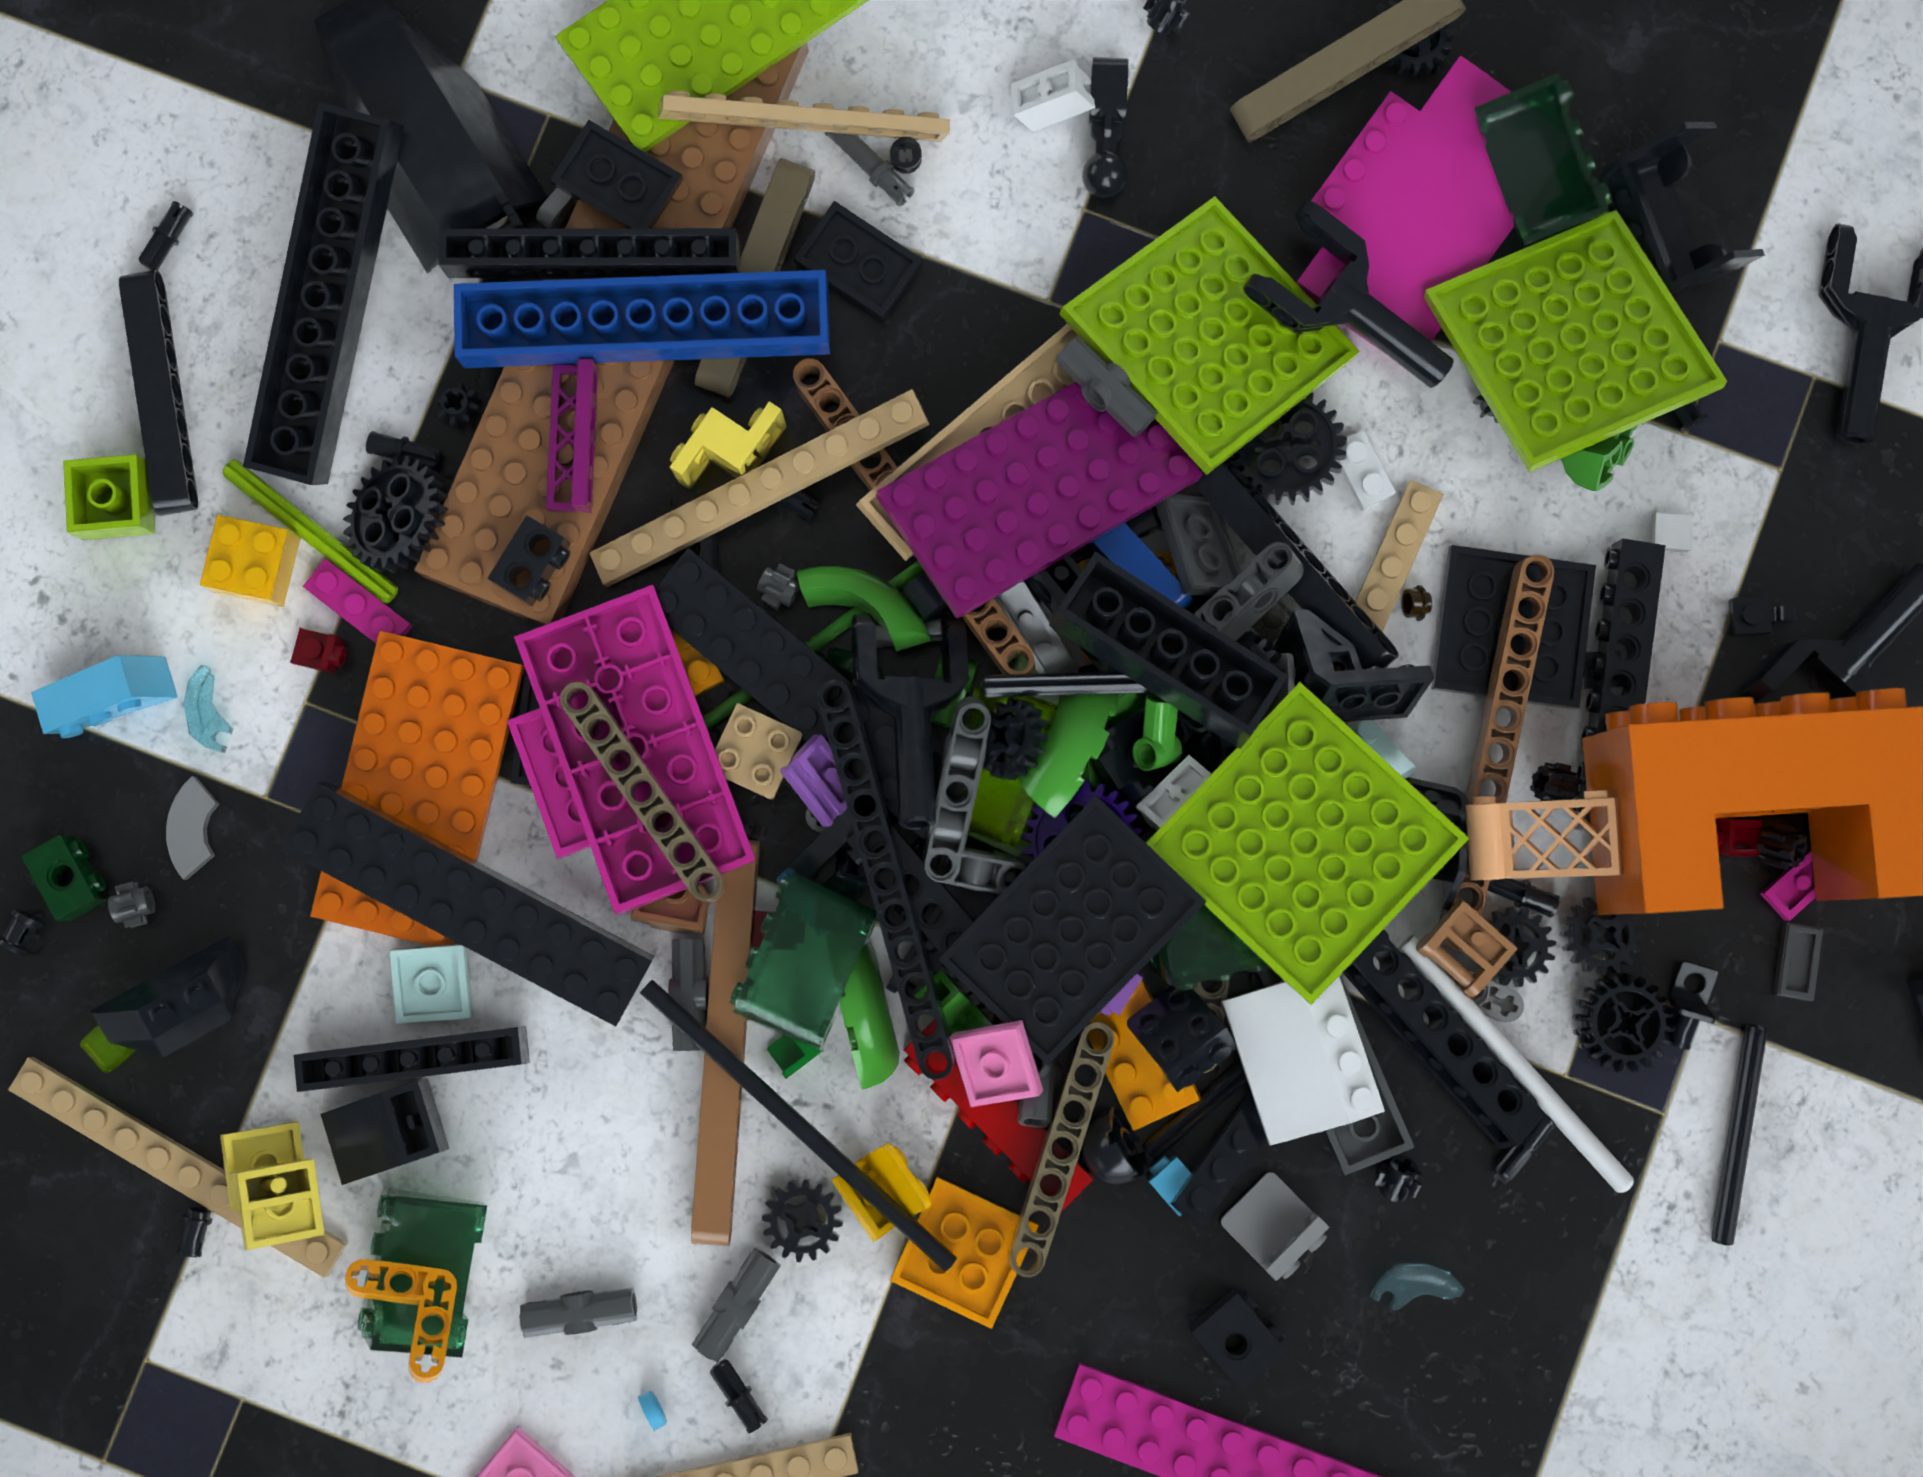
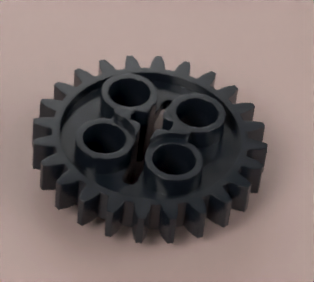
M1313 392L1305 400H1301L1271 424L1278 431L1274 436L1268 438L1258 434L1230 456L1238 458L1234 461L1235 465L1240 470H1243L1242 473L1251 481L1256 489H1262V495L1265 499L1270 494L1275 495L1276 505L1280 504L1283 496H1288L1292 506L1295 504L1296 495L1300 494L1307 503L1310 499L1311 490L1321 496L1323 494L1322 482L1331 486L1334 484V478L1330 472L1341 473L1342 465L1335 460H1344L1346 458V451L1338 447L1346 445L1347 437L1337 435L1343 431L1344 424H1332L1336 418L1337 411L1332 410L1325 413L1324 410L1327 402L1325 399L1317 405L1313 404ZM1307 421L1312 424L1314 429L1310 433L1301 434L1296 431L1294 426L1298 422ZM1290 441L1292 452H1285L1283 442ZM1313 441H1318L1320 443L1319 446H1313L1308 444H1311ZM1257 447L1265 448L1262 452L1255 451ZM1303 456H1311L1317 461V465L1310 469H1304L1297 461ZM1273 459L1278 461L1281 467L1276 472L1271 473L1263 470L1261 465L1264 461Z
M395 456L392 463L383 460L381 471L372 467V478L369 480L364 477L361 478L363 488L361 490L353 489L352 491L357 497L356 501L349 502L346 505L352 509V514L343 518L344 521L351 524V526L343 531V534L351 538L346 546L354 550L352 556L361 560V564L382 573L386 569L396 573L398 566L408 569L409 559L420 562L419 551L430 552L431 549L428 541L430 539H439L438 534L434 532L436 527L445 526V522L439 519V515L447 512L448 508L440 503L448 497V494L441 491L445 483L437 478L439 473L431 469L426 463L406 456L404 460Z

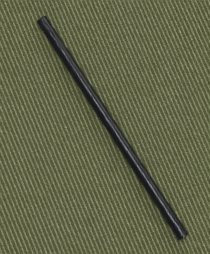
M653 979L641 990L640 994L944 1272L955 1263L957 1257Z

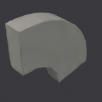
M194 776L182 786L174 798L166 825L168 852L175 869L184 880H188L215 856L208 843L207 827L210 817L219 806V803L199 779Z

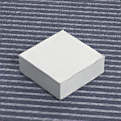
M1659 512L1652 515L1651 543L1666 545L1665 551L1686 553L1691 551L1692 515Z

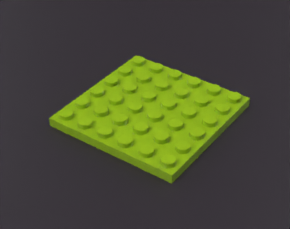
M1216 197L1210 199L1064 305L1059 313L1107 364L1109 362L1115 363L1127 373L1131 382V388L1158 413L1155 417L1158 423L1206 475L1354 360L1360 352L1336 325L1327 326L1318 331L1294 333L1244 293L1243 286L1252 274H1259L1264 277H1272L1309 307L1313 308L1315 305L1313 300Z
M1617 210L1425 290L1424 300L1528 472H1532L1719 391L1727 383L1723 373Z
M1299 682L1256 727L1251 737L1241 749L1236 748L1146 843L1207 901L1204 905L1309 1005H1312L1469 838Z

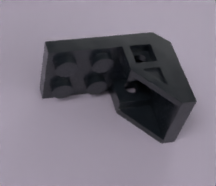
M1308 609L1293 611L1272 650L1280 653H1291L1293 655L1296 668L1295 686L1301 682L1343 722L1407 718L1434 679L1430 666L1407 664L1396 668L1373 666L1362 669L1354 644ZM1333 665L1339 666L1342 671H1335Z

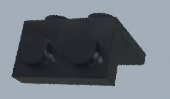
M1186 980L1177 981L1127 1020L1129 1030L1158 1064L1177 1093L1184 1087H1189L1196 1083L1202 1073L1214 1064H1219L1226 1060L1231 1051L1237 1047L1227 1028Z

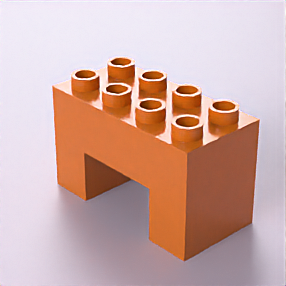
M1890 688L1857 692L1856 697L1830 699L1829 693H1809L1784 696L1780 698L1781 701L1754 704L1751 697L1706 701L1705 706L1679 709L1680 722L1678 719L1677 702L1639 704L1629 706V711L1605 714L1607 731L1582 738L1587 791L1609 790V798L1618 797L1623 874L1594 876L1597 915L1722 909L1723 898L1715 818L1808 813L1816 901L1923 896V707L1907 708L1905 688ZM1594 806L1590 810L1591 825L1598 832L1608 823L1607 806ZM1608 831L1604 837L1610 842ZM1590 833L1592 841L1595 837ZM1599 841L1592 849L1593 863L1597 867H1612L1611 852Z

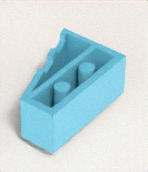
M139 655L114 656L31 692L43 734H60L61 738L80 735L84 732V728L103 725L111 722L114 718L178 698L166 657Z

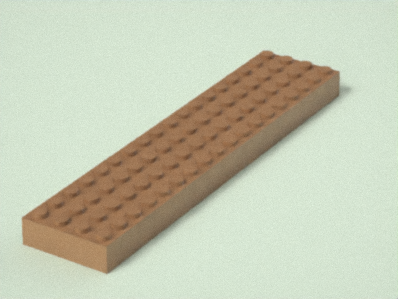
M804 44L775 65L764 70L756 78L728 95L727 100L741 101V98L757 97L763 99V103L777 104V101L788 100L808 55V44ZM613 120L609 132L630 143ZM691 121L645 152L683 176V181L653 228H732L775 128ZM578 200L565 229L626 228ZM543 278V280H569V279H595V278ZM675 360L595 363L599 371L592 513L550 512L546 510L553 365L504 367L454 479L448 497L443 506L448 508V511L440 514L439 519L445 522V526L436 527L434 532L438 534L439 539H430L428 541L431 551L423 550L415 571L426 579L540 626L563 619L588 562L590 552L594 548ZM560 364V365H578V364ZM562 375L561 390L569 398L577 392V375ZM562 396L560 407L566 402ZM572 407L560 416L559 426L567 434L575 429L576 411ZM559 432V442H560V441L563 440L565 437ZM570 443L558 453V463L566 471L573 465L574 447ZM557 468L558 479L563 473ZM569 479L556 489V502L571 503L572 482ZM526 515L565 537L571 544L568 548L571 553L566 564L561 570L555 569L549 579L551 587L547 595L540 602L536 600L533 607L487 579ZM542 539L538 541L534 547V554L542 556L548 553L551 547L550 540ZM526 570L519 572L515 577V586L520 588L528 585L531 580V572Z

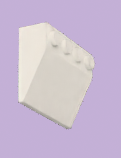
M1340 977L1312 1005H1309L1284 980L1221 1001L1270 1146L1350 1124L1385 1112Z

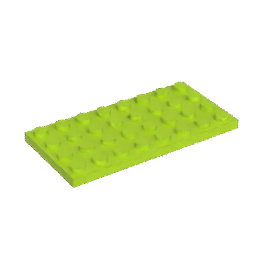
M607 0L555 35V38L628 141L643 152H647L691 122L658 119V104L663 95H668L670 91H686L690 93V97L705 98L707 94H722L727 97L869 0Z

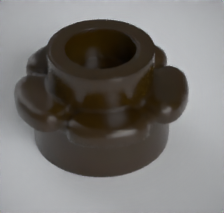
M1417 585L1413 589L1404 590L1401 598V608L1404 616L1422 621L1426 614L1431 612L1432 597L1423 586Z

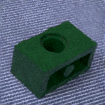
M62 834L24 854L21 858L55 921L70 922L107 901L108 898L103 891L106 889V884L102 876L96 870H92L86 859L89 857V853L84 843L78 838L75 839L74 836ZM70 867L73 870L74 877L67 886L63 881V874Z

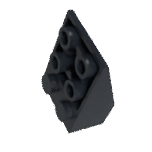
M428 1078L417 1080L320 1114L342 1185L450 1149Z

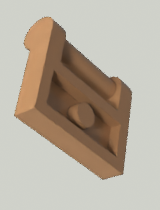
M1461 899L1457 900L1431 932L1423 936L1416 945V950L1422 956L1432 958L1462 985V991L1470 998L1475 997L1484 989L1518 949ZM1446 937L1480 966L1475 974H1471L1439 946Z

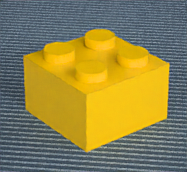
M217 515L200 586L214 593L284 607L301 537L288 529Z

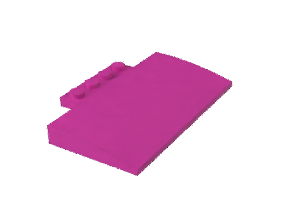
M1460 55L1421 111L1390 91L1311 201L1323 207L1365 240L1369 260L1367 276L1369 294L1432 342L1441 326L1423 298L1425 290L1486 265L1570 149L1573 142L1519 97ZM1322 247L1301 275L1297 284L1316 304L1338 271L1345 264ZM1343 324V325H1345L1346 327H1348L1350 330H1352L1353 332H1355L1356 334H1358L1360 337H1362L1363 339H1365L1366 341H1368L1365 337H1363L1361 334H1359L1357 331H1355V330H1354L1352 327H1350L1348 324Z
M654 585L514 637L540 708L507 720L555 855L557 859H562L591 848L615 914L627 913L688 888L560 703V695L562 690L572 682L585 683L598 694L722 874L756 861ZM580 692L573 697L572 707L574 710H581L588 704V694ZM601 722L594 727V740H603L609 735V724ZM622 752L615 757L614 768L616 771L626 770L630 766V754ZM642 783L636 787L635 798L638 802L647 801L651 797L652 786L650 783ZM670 813L661 814L656 820V828L660 833L668 832L674 824V818ZM684 844L678 849L677 859L681 864H687L694 859L695 848L692 844ZM706 874L700 878L698 884L715 877L712 874Z

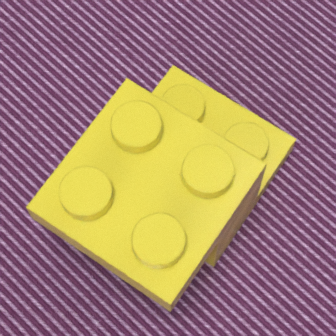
M770 401L764 409L759 407L749 420L748 426L751 427L749 431L713 407H711L707 414L701 413L692 425L691 431L693 434L686 444L680 443L670 457L672 462L670 469L677 481L691 490L710 462H713L735 478L757 468L787 427L782 410Z
M299 1121L220 1135L230 1210L239 1211L244 1250L325 1235L314 1159H304Z

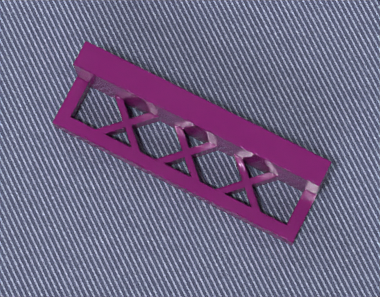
M578 359V365H553L546 510L550 512L592 513L599 371L593 359ZM562 375H577V392L571 398L561 390ZM562 396L566 402L560 407ZM572 407L576 411L575 429L567 434L559 426L560 416ZM559 432L565 437V438H564L563 440H561L560 442H559ZM570 443L574 447L573 465L566 471L558 463V453ZM557 468L563 473L558 479ZM569 479L572 482L571 503L556 502V489Z

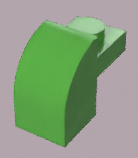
M940 970L934 976L951 1035L954 1032L994 1025L987 1018L983 1010L980 1011L967 994L947 974ZM926 984L914 995L916 998L924 997L927 991Z

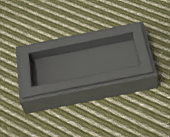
M1788 922L1782 924L1773 995L1814 1002L1823 928Z

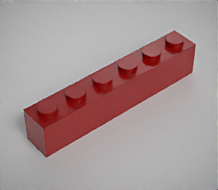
M933 1019L922 1032L925 1034L935 1033L937 1029L936 1020ZM911 1041L904 1048V1051L908 1054L904 1061L920 1076L922 1072ZM933 1051L928 1056V1063L933 1070L943 1071L947 1067V1058L942 1052ZM956 1060L954 1069L945 1078L933 1080L934 1083L930 1088L944 1102L951 1098L960 1108L956 1112L957 1116L970 1129L977 1125L986 1134L982 1141L993 1153L998 1156L1003 1151L1012 1161L1008 1166L1009 1169L1023 1183L1028 1178L1031 1180L1047 1131L1044 1128L1023 1126L1017 1122L1019 1106L1017 1100L971 1107ZM1054 1140L1052 1144L1053 1155L1058 1159L1066 1158L1069 1153ZM1078 1162L1075 1166L1062 1211L1093 1181L1092 1176ZM1053 1174L1045 1175L1040 1181V1189L1043 1194L1050 1196L1057 1192L1059 1188L1058 1178Z

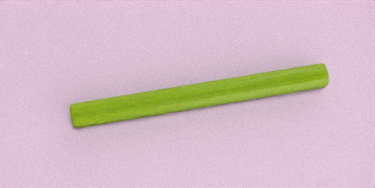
M232 459L224 466L223 476L380 601L388 604L396 597L398 587L376 569L361 564V560L352 556L353 551L250 469L243 467L241 462Z

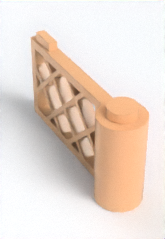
M1609 790L1584 791V799L1496 803L1495 796L1472 797L1473 804L1465 805L1467 837L1469 838L1470 880L1623 874L1618 797L1609 798ZM1594 806H1607L1608 823L1598 832L1584 817ZM1573 807H1585L1579 814L1573 809ZM1556 808H1563L1574 818L1562 834L1546 821ZM1534 809L1547 810L1542 815H1540ZM1512 810H1525L1537 820L1524 835L1513 826ZM1579 823L1595 837L1582 852L1566 839ZM1541 825L1556 838L1544 854L1528 840ZM1608 831L1610 842L1604 837ZM1514 836L1519 840L1516 845H1514ZM1599 841L1610 850L1612 867H1597L1586 857ZM1561 843L1577 857L1568 868L1560 869L1548 858ZM1525 845L1539 859L1529 870H1516L1515 854ZM1582 861L1588 868L1576 867ZM1545 863L1550 869L1538 868Z

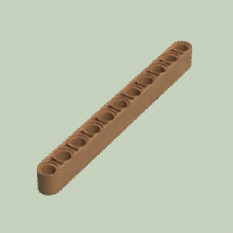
M812 358L804 359L795 366L793 379L797 390L826 432L860 416L818 360ZM809 376L820 377L813 385L803 384L804 380ZM830 403L840 405L835 412L827 413L823 411L824 407ZM884 448L851 464L869 491L874 489L898 468ZM877 458L881 461L876 468L867 469L863 467L868 459ZM994 598L986 602L985 607L981 611L969 612L961 617L1002 674H1035V658L1031 648ZM995 628H1001L1007 632L1006 637L997 642L991 641L987 635ZM1016 657H1022L1029 663L1024 670L1014 671L1008 666L1009 662Z
M1533 555L1520 560L1513 569L1466 791L1469 805L1473 804L1472 797L1482 796L1480 786L1486 779L1492 780L1495 784L1496 790L1493 796H1495L1496 803H1506L1554 577L1552 562L1542 555ZM1529 563L1537 565L1540 569L1541 577L1538 582H1532L1527 578L1526 568ZM1522 599L1528 600L1533 606V614L1529 619L1522 617L1518 611V605ZM1515 635L1521 636L1526 643V648L1521 655L1516 654L1511 648V640ZM1507 671L1514 672L1518 678V685L1513 691L1508 690L1503 684V677ZM1500 707L1506 708L1511 715V720L1506 727L1500 726L1495 719V714ZM1493 743L1499 744L1503 750V757L1498 763H1493L1488 757L1489 746ZM1466 868V875L1458 893L1461 889L1468 887L1473 894V900L1469 906L1482 916L1490 880H1470V871ZM1457 895L1453 901L1452 906L1457 902ZM1441 910L1440 920L1449 910ZM1447 937L1442 942L1448 948L1462 951Z
M749 840L756 858L755 862L723 874L726 881V890L724 895L716 901L706 1029L742 1062H744L746 1045L753 949L752 935L760 852L759 840ZM704 1053L691 1243L730 1246L742 1086L706 1053Z

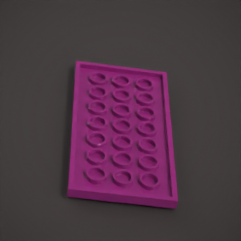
M1074 382L877 490L876 498L956 619L1194 484L1200 480L1203 474L1191 457L1156 419L1141 434L1133 437L1106 410L1101 412L1090 406L1082 394V387L1077 382Z

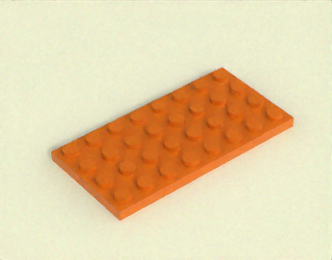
M379 630L341 789L478 861L510 729L507 720L513 717L525 666ZM321 871L310 917L428 946L456 944L455 941Z

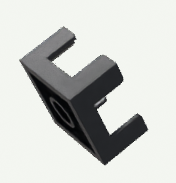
M1145 707L1107 730L1110 734L1098 759L1092 760L1090 758L1110 791H1119L1117 798L1119 804L1130 801L1131 805L1152 792L1160 782L1190 755L1186 748H1182V756L1178 763L1151 771H1143L1136 765L1132 750L1135 742L1143 736Z

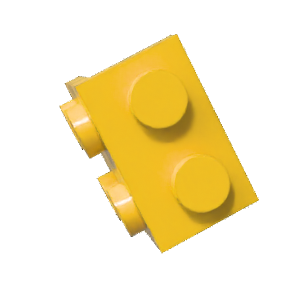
M888 1142L854 1163L911 1216L931 1206L926 1186L921 1180L913 1176L907 1167L905 1155ZM839 1175L831 1179L872 1242L879 1240L895 1228L892 1223Z

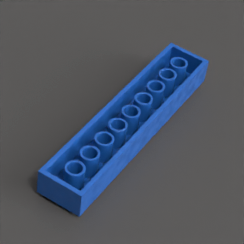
M826 270L453 284L455 358L464 368L578 364V359H593L595 363L830 354L829 297Z

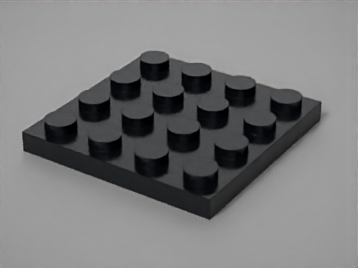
M1457 545L1449 547L1432 690L1481 697L1487 696L1513 569L1520 560L1530 556ZM1548 558L1554 567V577L1527 703L1576 710L1580 707L1596 565ZM1533 563L1527 565V578L1532 582H1538L1541 577L1539 567ZM1522 599L1519 602L1518 611L1522 617L1529 619L1533 614V606L1528 600ZM1515 635L1511 640V648L1516 654L1521 655L1526 648V643L1521 636ZM1507 671L1503 677V684L1508 690L1513 691L1518 685L1517 675L1511 671Z

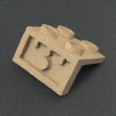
M737 703L715 748L726 780L770 800L774 799L784 779L779 770L791 762L790 759L795 755L803 734L794 728Z

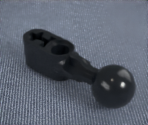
M1093 57L1090 94L1094 98L1095 108L1089 110V123H1091V137L1096 141L1095 154L1086 161L1083 167L1082 180L1089 193L1103 199L1119 194L1124 189L1128 179L1126 164L1117 155V142L1123 137V125H1125L1127 110L1129 59Z

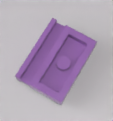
M822 734L813 735L790 759L791 762L779 771L822 827L831 826L834 823L833 820L847 809L830 745ZM848 770L849 777L856 780Z

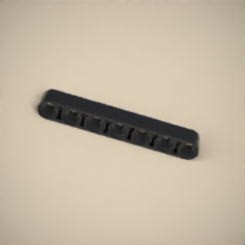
M158 270L123 275L119 277V290L152 503L159 516L197 510L198 494L165 284Z

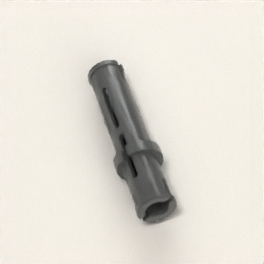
M824 132L826 136L832 139L870 176L869 181L875 187L880 186L896 202L897 206L900 207L907 202L897 191L898 189L909 199L912 197L915 191L914 188L910 187L894 171V166L888 160L883 161L858 135Z

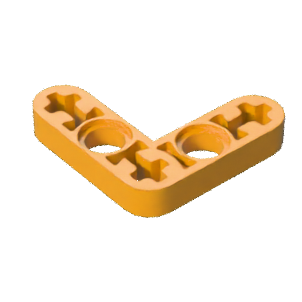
M371 1259L354 1261L348 1267L345 1274V1287L352 1296L418 1305L408 1371L412 1378L421 1383H429L436 1380L441 1374L445 1362L457 1290V1281L454 1275L447 1270ZM360 1270L368 1271L367 1275L369 1278L379 1279L380 1271L387 1272L383 1282V1290H377L379 1281L369 1280L365 1283V1287L357 1286V1279L351 1277L358 1276ZM397 1274H404L411 1279L412 1286L408 1291L398 1293L391 1288L390 1280ZM437 1280L444 1281V1287L450 1289V1291H443L440 1307L432 1306L435 1291L432 1288H428V1286H435ZM447 1306V1307H448V1310H445V1309H443V1308H441V1307ZM429 1316L439 1317L444 1324L443 1330L437 1335L425 1333L422 1329V1321ZM420 1341L425 1344L418 1345L417 1342ZM426 1344L433 1345L431 1362L437 1363V1366H431L429 1372H422L421 1365L415 1363V1361L423 1359ZM436 1344H441L442 1346H441V1348H439V1347H437V1346H435V1345H436Z

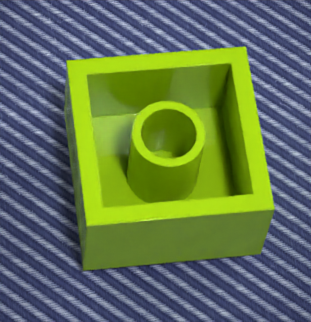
M137 454L63 460L67 533L83 541L155 534L154 506L145 459Z

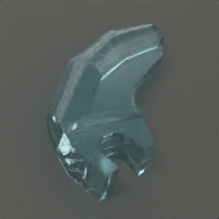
M201 665L188 680L183 701L189 734L204 747L225 753L227 747L218 744L215 738L217 733L221 731L232 734L233 728L218 714L214 707L212 699L215 677L211 674L209 667Z
M1427 1264L1396 1266L1377 1281L1370 1297L1379 1302L1384 1292H1392L1393 1299L1389 1307L1397 1311L1412 1301L1413 1298L1423 1294L1449 1300L1454 1299V1297L1459 1298L1464 1292V1287L1449 1272Z

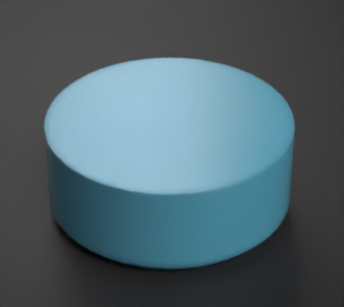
M649 1390L638 1396L639 1403L652 1429L656 1431L665 1426L667 1419L654 1392Z

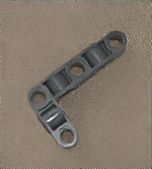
M1276 542L1267 546L1249 562L1250 565L1230 584L1226 583L1194 613L1195 616L1232 640L1236 641L1301 579L1304 572L1303 564L1287 544ZM1288 560L1284 567L1276 569L1279 563ZM1233 611L1227 620L1222 621L1226 613Z
M966 697L961 699L955 706L950 731L946 738L935 787L936 824L926 830L922 861L927 875L934 881L961 886L974 891L1002 894L1012 883L1004 880L1005 873L1012 868H1018L1023 872L1027 865L1021 857L1013 854L997 852L996 850L988 852L965 846L991 723V716L982 700L976 697ZM970 708H977L982 711L980 721L973 725L964 723L962 721L964 712ZM955 781H960L966 785L964 793L958 797H951L946 793L947 787ZM938 854H945L950 858L948 865L943 868H934L930 865V862Z

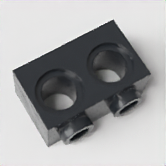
M526 515L487 579L533 607L536 600L540 602L547 595L551 587L549 579L555 569L561 570L566 564L571 553L568 550L571 544L565 537ZM542 539L550 540L551 547L548 553L542 556L534 554V547L538 541ZM521 571H530L531 580L529 584L525 587H516V575Z

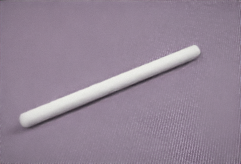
M1411 935L1405 939L1397 949L1412 960L1414 968L1418 973L1437 988L1438 995L1442 1000L1462 1016L1463 1023L1467 1028L1486 1043L1488 1051L1492 1056L1511 1071L1512 1078L1524 1091H1527L1535 1098L1541 1110L1609 1185L1618 1193L1628 1191L1634 1182L1631 1174L1474 1001L1462 991V988L1432 958L1429 956L1424 957L1416 950V945L1419 942L1416 937Z

